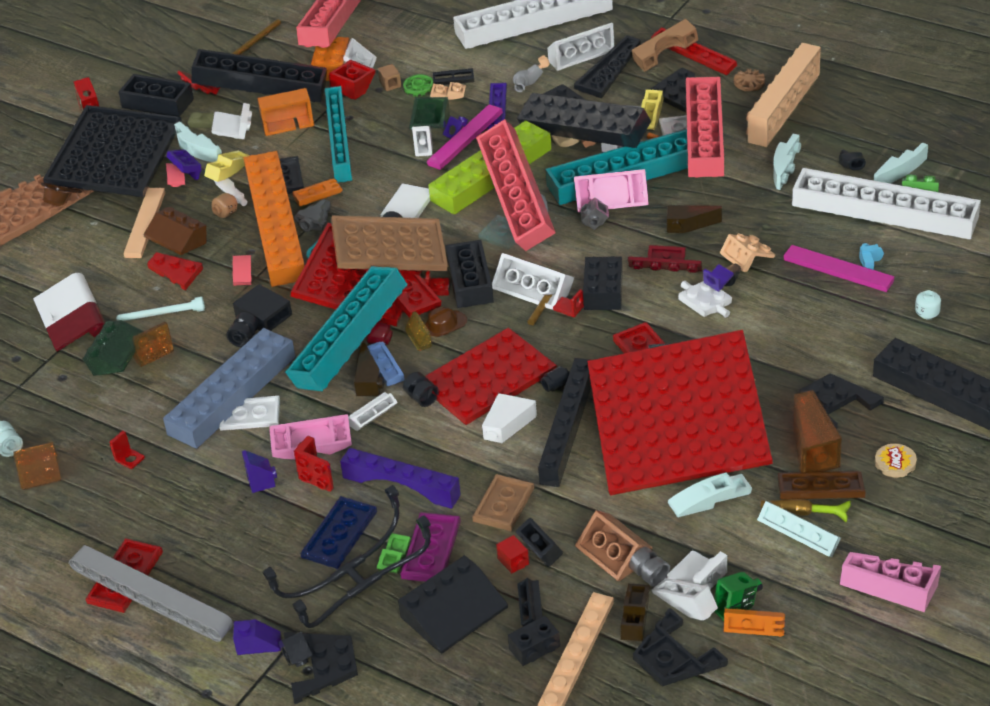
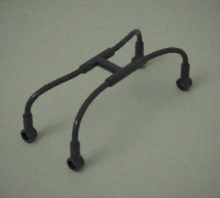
M394 485L385 489L392 508H394V518L388 531L370 550L348 562L332 573L326 580L299 592L284 593L278 589L277 575L274 570L268 567L262 571L269 583L270 589L282 598H297L310 594L333 581H337L346 574L358 584L347 591L345 596L312 623L308 622L307 608L303 601L299 599L293 603V608L297 612L300 622L305 627L314 628L318 626L349 598H354L380 580L386 573L420 556L429 547L431 538L429 527L431 524L427 517L423 515L416 520L425 539L424 545L418 551L384 568L380 572H375L366 579L355 570L357 566L365 562L366 558L371 556L387 541L398 523L399 492Z

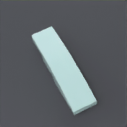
M921 143L914 151L907 149L899 158L891 156L874 174V181L891 184L903 178L927 159L928 145Z

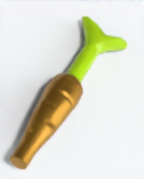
M805 499L769 501L795 515L808 516L811 512L835 514L844 522L848 520L846 512L851 505L850 500L836 506L812 504L809 500ZM761 500V509L765 504L764 500Z

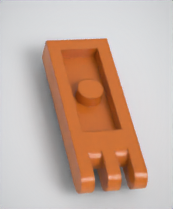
M333 178L294 191L293 197L300 207L339 194L343 189L337 180Z
M725 608L724 632L784 636L785 614Z

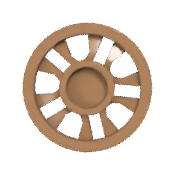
M747 69L745 72L740 71L734 76V85L743 91L759 90L765 84L764 74H760L759 70L756 71V69L754 71L752 69Z

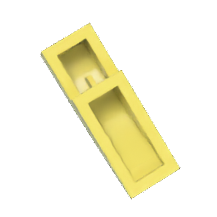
M646 90L641 108L645 109L651 120L647 129L655 130L663 104V91Z
M239 150L219 154L217 161L207 163L204 176L217 182L225 180L245 166L243 157L250 155Z

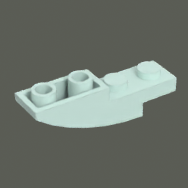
M181 122L174 124L179 147L182 150H186L190 155L209 162L218 160V155L222 154V151L210 138L203 134L197 136L190 131L188 126L183 125Z
M792 134L787 143L780 142L776 148L773 179L778 190L787 183L789 175L793 174L795 170L793 160L795 154L799 153L801 149L799 135Z
M726 472L702 480L670 498L668 504L676 516L681 517L713 509L716 502L748 495L751 493L752 487L742 474L729 477Z

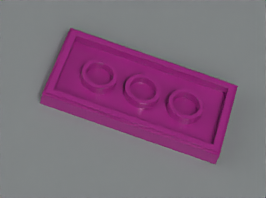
M419 513L418 519L424 515L431 524L429 527L431 532L430 545L420 556L403 565L401 579L426 582L448 567L461 522L460 516ZM417 523L406 557L418 551L425 543Z

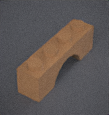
M687 19L682 20L632 49L634 62L644 72L658 64V55L666 48L673 46L686 48L697 42V30Z

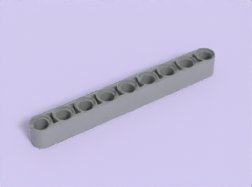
M86 545L82 546L69 560L70 566L76 572L216 642H220L234 626L232 619L225 613Z

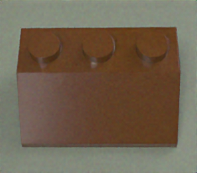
M166 207L156 212L144 232V237L179 255H183L207 243L206 224L172 207Z

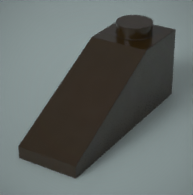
M668 205L667 233H687L722 222V206Z
M361 343L354 380L356 396H379L380 389L384 388V377L380 376V369L367 345Z

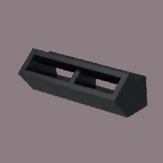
M473 68L433 72L434 84L450 85V82L460 84L474 82ZM469 73L472 74V75H467V76L454 77V75H459V74H469ZM452 75V77L435 79V77Z
M528 577L517 583L520 619L523 627L542 617L539 580L532 581Z

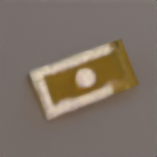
M414 311L406 325L405 331L417 350L422 351L431 348V336L418 313Z

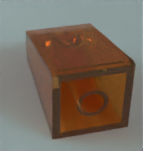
M810 390L794 394L793 428L799 471L824 472L840 468L842 438L815 392Z

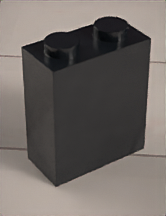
M260 284L233 303L235 317L242 312L252 314L259 321L257 329L259 331L263 328L272 331L292 315L291 304L288 299Z

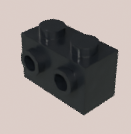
M543 616L508 634L509 650L521 665L524 666L559 648V631L546 616Z

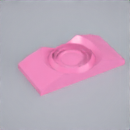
M645 169L574 177L578 212H581L580 210L583 205L588 204L594 197L606 204L608 209L649 205Z
M348 414L269 426L272 457L295 460L294 450L307 436L315 439L317 453L331 455L352 445Z

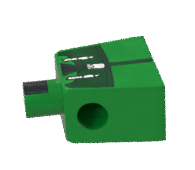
M739 572L718 579L714 597L718 609L714 613L724 621L725 608L751 609L754 606L756 592L763 589L762 582L758 578L752 579L745 572Z

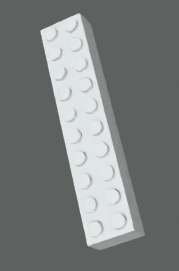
M516 0L453 17L454 29L464 48L467 49L503 40L504 38L518 36L519 34L533 32L534 30L548 28L549 26L560 25L564 22L575 21L579 18L590 17L598 13H605L613 10L612 0Z
M807 168L802 169L793 187L792 206L966 239H971L979 219L981 200Z

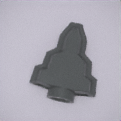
M326 199L320 200L316 205L300 210L293 218L300 225L301 229L306 232L311 230L321 231L327 224V213L330 211L331 201Z

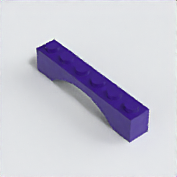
M349 448L340 460L343 478L359 483L375 479L397 482L419 492L433 504L451 509L461 495L458 477Z

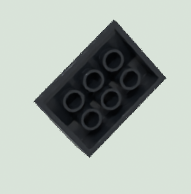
M465 555L398 600L400 617L441 654L508 608L506 601L482 570Z

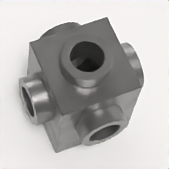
M596 197L588 204L583 205L580 210L582 223L593 230L603 225L606 219L609 218L608 206Z

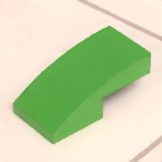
M392 533L386 549H382L377 569L383 570L397 561L406 558L411 537ZM401 566L393 569L390 572L398 573Z

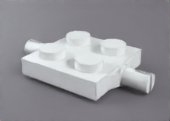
M685 280L681 283V288L685 290L679 293L678 299L703 317L716 312L725 318L730 315V311L724 307L732 303V297L723 290L718 292L706 285L704 281L696 285H691Z

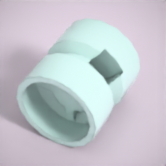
M0 421V454L10 457L21 450L23 441L8 421Z

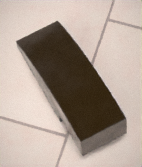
M628 583L621 621V640L643 641L650 585Z

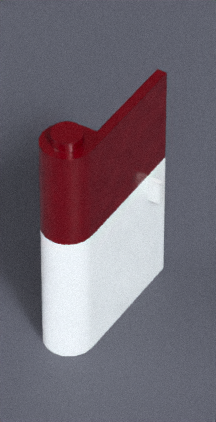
M82 273L71 274L33 298L57 352L88 332L95 338H101L108 332V326Z

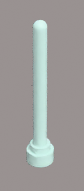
M202 296L195 297V300H191L188 303L119 314L116 319L122 322L191 309L201 312L205 311L204 300Z

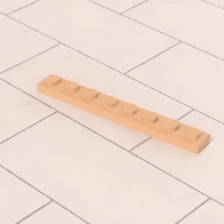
M595 592L592 593L537 706H565L614 604L613 597Z

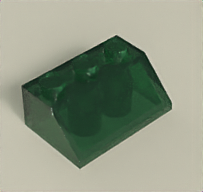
M122 320L108 321L103 325L102 330L87 349L83 361L93 376L123 372L147 334Z

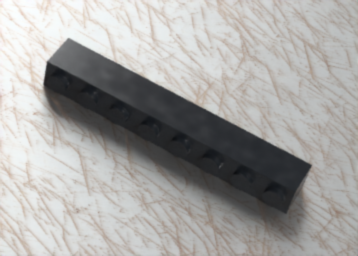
M574 358L538 466L539 485L560 487L592 387L587 362L589 359Z

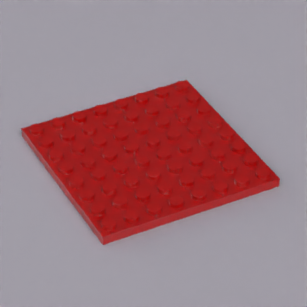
M743 330L587 361L610 496L773 464Z

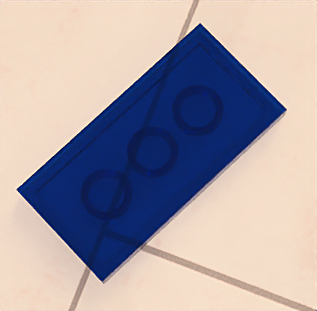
M340 496L301 551V558L339 569L376 515L377 507Z

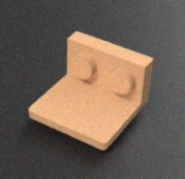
M740 233L737 235L729 234L720 251V254L731 263L740 265L742 272H748L755 256L774 258L776 255L769 246L760 243L758 237L754 235L745 236Z

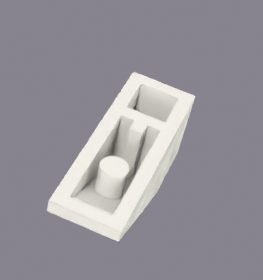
M665 578L652 589L653 594L689 618L706 620L718 609L709 586Z

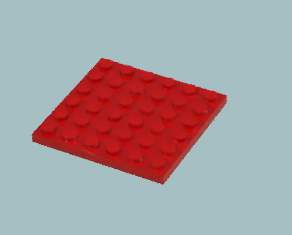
M327 223L291 290V297L337 309L368 269L337 268L331 223ZM415 270V271L417 272V274H418L419 276H421L423 270H421V271ZM394 301L392 306L384 313L380 322L397 327L404 311Z

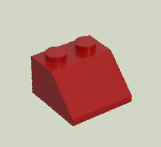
M349 60L329 73L330 87L341 86L342 95L356 100L366 93L376 71L356 61Z

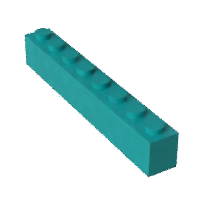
M341 86L325 88L334 177L337 182L352 181Z

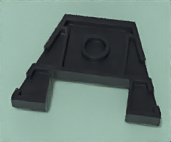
M831 373L799 390L802 402L808 412L812 414L815 425H818L823 437L838 428V423L829 416L832 412L854 400L860 402L869 411L884 403L883 396Z
M671 608L665 612L664 618L657 622L653 632L647 635L635 650L633 660L661 686L727 666L728 659L715 647L699 658H695L669 635L683 626V619Z
M285 632L284 637L287 638L295 634V632ZM303 633L312 653L311 661L314 679L291 683L294 704L302 702V698L310 694L312 696L319 694L321 689L329 685L334 687L358 675L351 636Z

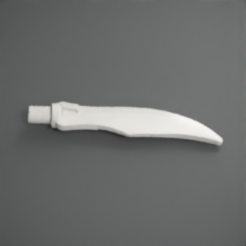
M229 178L219 182L214 180L221 190L233 195L242 206L247 204L244 194L235 188L234 182Z

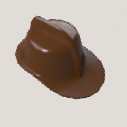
M41 183L44 187L43 201L54 206H61L67 203L72 193H82L81 190Z
M438 307L430 312L424 329L430 336H443L465 326L467 317L460 311Z

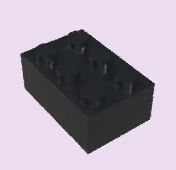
M585 257L584 310H621L622 257Z

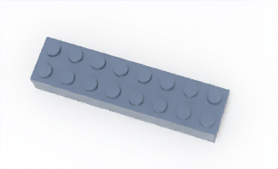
M265 328L260 330L163 418L167 435L197 449L220 428V423L223 420L225 422L232 416L234 409L244 405L246 398H252L296 357L293 341Z

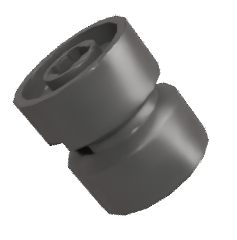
M648 547L638 549L629 562L630 569L638 576L642 575L643 580L653 587L667 578V574L670 572V565Z

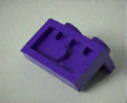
M186 150L167 151L166 157L181 172L188 173L195 180L199 179L202 165Z

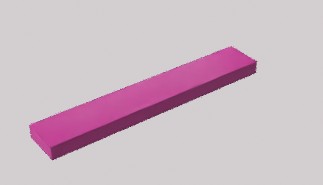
M493 105L485 107L427 160V165L441 170L503 113L502 108Z
M791 245L784 254L785 261L887 292L894 282L895 276L795 245Z

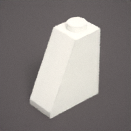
M498 393L482 424L484 440L499 443L505 442L536 418V401Z

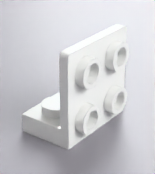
M691 551L667 574V578L705 585L711 589L717 583V580L727 573V555L720 551L715 557L708 559L696 551Z

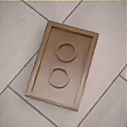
M496 474L473 515V522L512 531L534 490V483Z

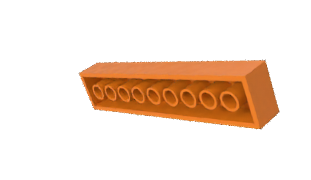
M273 151L243 157L271 287L294 283L297 281L305 265L278 152Z

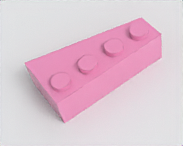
M850 552L842 565L840 585L925 612L938 587L941 566L933 565V568L923 567L922 563L913 562V565L899 563V559L891 558V560L884 561L880 560L879 556Z

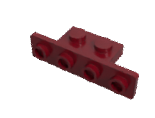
M649 245L648 258L628 257L629 267L638 270L650 268L655 271L668 269L672 272L686 270L690 273L702 271V261L685 260L686 247Z

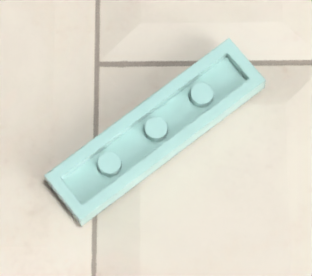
M765 501L757 519L829 557H833L841 537L769 501Z

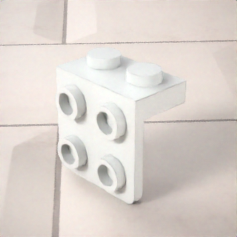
M243 103L241 116L215 112L211 132L219 136L244 139L245 133L249 131L252 111H249L250 104Z

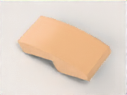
M450 82L449 87L433 83L430 98L439 100L463 98L466 85Z

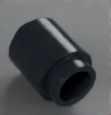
M559 366L544 374L543 378H541V384L545 391L554 392L565 386L570 372L567 368Z

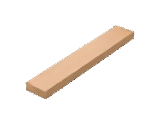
M165 188L147 189L124 251L125 258H142L149 240L144 237V232L156 212H159L165 195Z

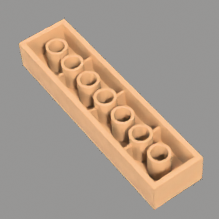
M801 43L795 49L792 57H789L786 65L782 66L780 73L775 76L774 81L768 85L765 93H762L758 102H755L752 110L747 113L746 121H748L746 135H748V143L764 147L769 145L820 75L821 47Z

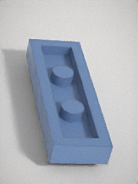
M377 342L367 346L380 369V376L384 377L386 386L405 380L403 372L384 342Z

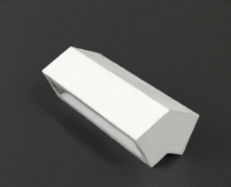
M384 392L348 416L349 426L359 431L390 410L398 402L391 393L387 394Z

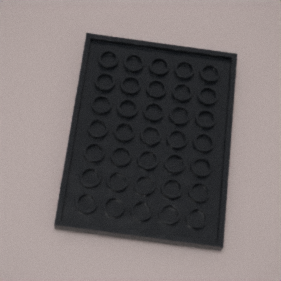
M86 105L45 174L43 182L68 188L144 197L176 135L174 124L182 123V118Z

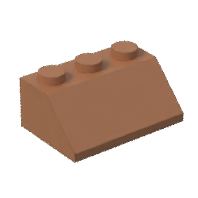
M601 511L594 512L575 547L617 581H621L634 572L630 569L629 562L638 549L648 547L652 550L653 548L611 514Z

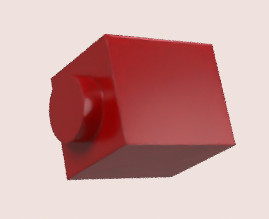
M514 535L496 544L497 558L511 574L529 565L528 549Z

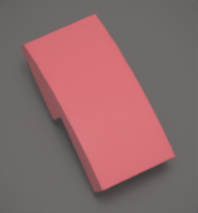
M166 163L167 184L172 187L185 185L184 173L173 163Z
M251 255L233 256V286L252 285Z

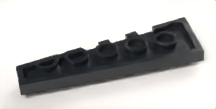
M626 35L574 83V89L602 98L632 58V49L641 45V39Z

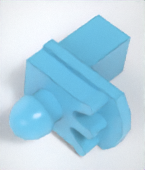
M864 243L860 247V262L863 267L874 270V261H880L883 258V249L878 247V244L869 245Z

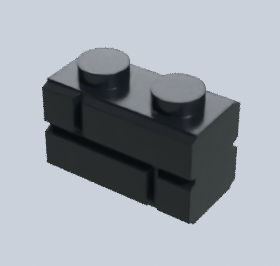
M528 518L516 530V534L547 567L551 566L562 556L563 551L532 518Z

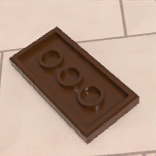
M861 471L778 473L780 499L865 498V487Z

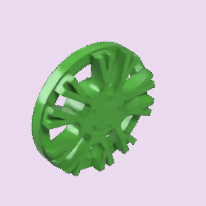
M417 74L408 77L404 81L403 87L408 95L413 94V97H418V94H421V96H425V93L431 92L434 82L428 75Z

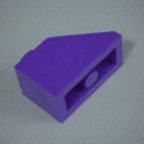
M246 450L242 451L252 493L276 487L274 478H277L275 466L271 467L267 458Z
M256 619L234 621L233 640L237 655L281 651L278 641L281 640L280 631Z

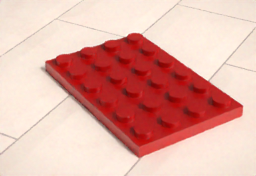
M508 327L425 377L439 389L436 401L467 425L490 411L498 393L516 396L541 381L544 374L557 368V365Z

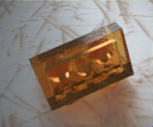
M163 322L134 336L132 339L135 347L130 349V354L142 367L173 352L174 348L168 324Z
M53 442L13 452L22 490L61 480L56 458L57 452Z

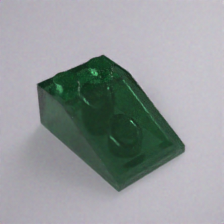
M415 97L409 125L410 129L419 126L444 128L450 116L448 97Z

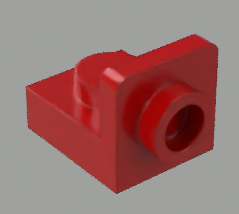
M426 271V278L422 279L437 296H448L450 288L449 278H431L430 271Z

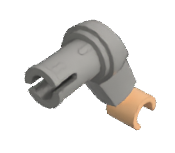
M545 55L538 58L540 63L538 66L534 64L527 70L515 73L513 82L517 92H523L525 86L534 84L543 73L541 69L549 66V60Z

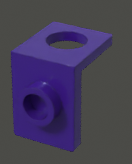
M450 116L443 135L451 139L461 130L462 126H466L469 123L468 119L459 116V118ZM452 125H454L456 128V131L453 135L449 133V129Z
M720 264L712 272L707 269L703 270L704 283L718 292L734 275L732 271Z

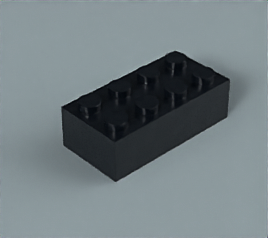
M133 74L118 92L122 108L180 117L194 100L191 83Z
M482 240L445 245L457 308L494 303L492 283Z

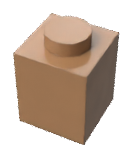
M393 64L378 68L379 82L386 91L401 87L400 73Z

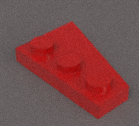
M158 252L147 262L150 270L162 277L166 276L170 279V282L179 284L183 290H186L203 270L202 263Z

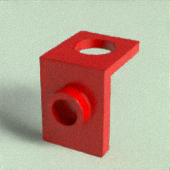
M580 289L572 299L561 297L553 306V310L575 318L584 307L583 290Z
M123 430L109 442L114 460L129 469H133L145 458L143 454L130 448L127 434ZM129 456L137 457L133 462L126 461V458Z

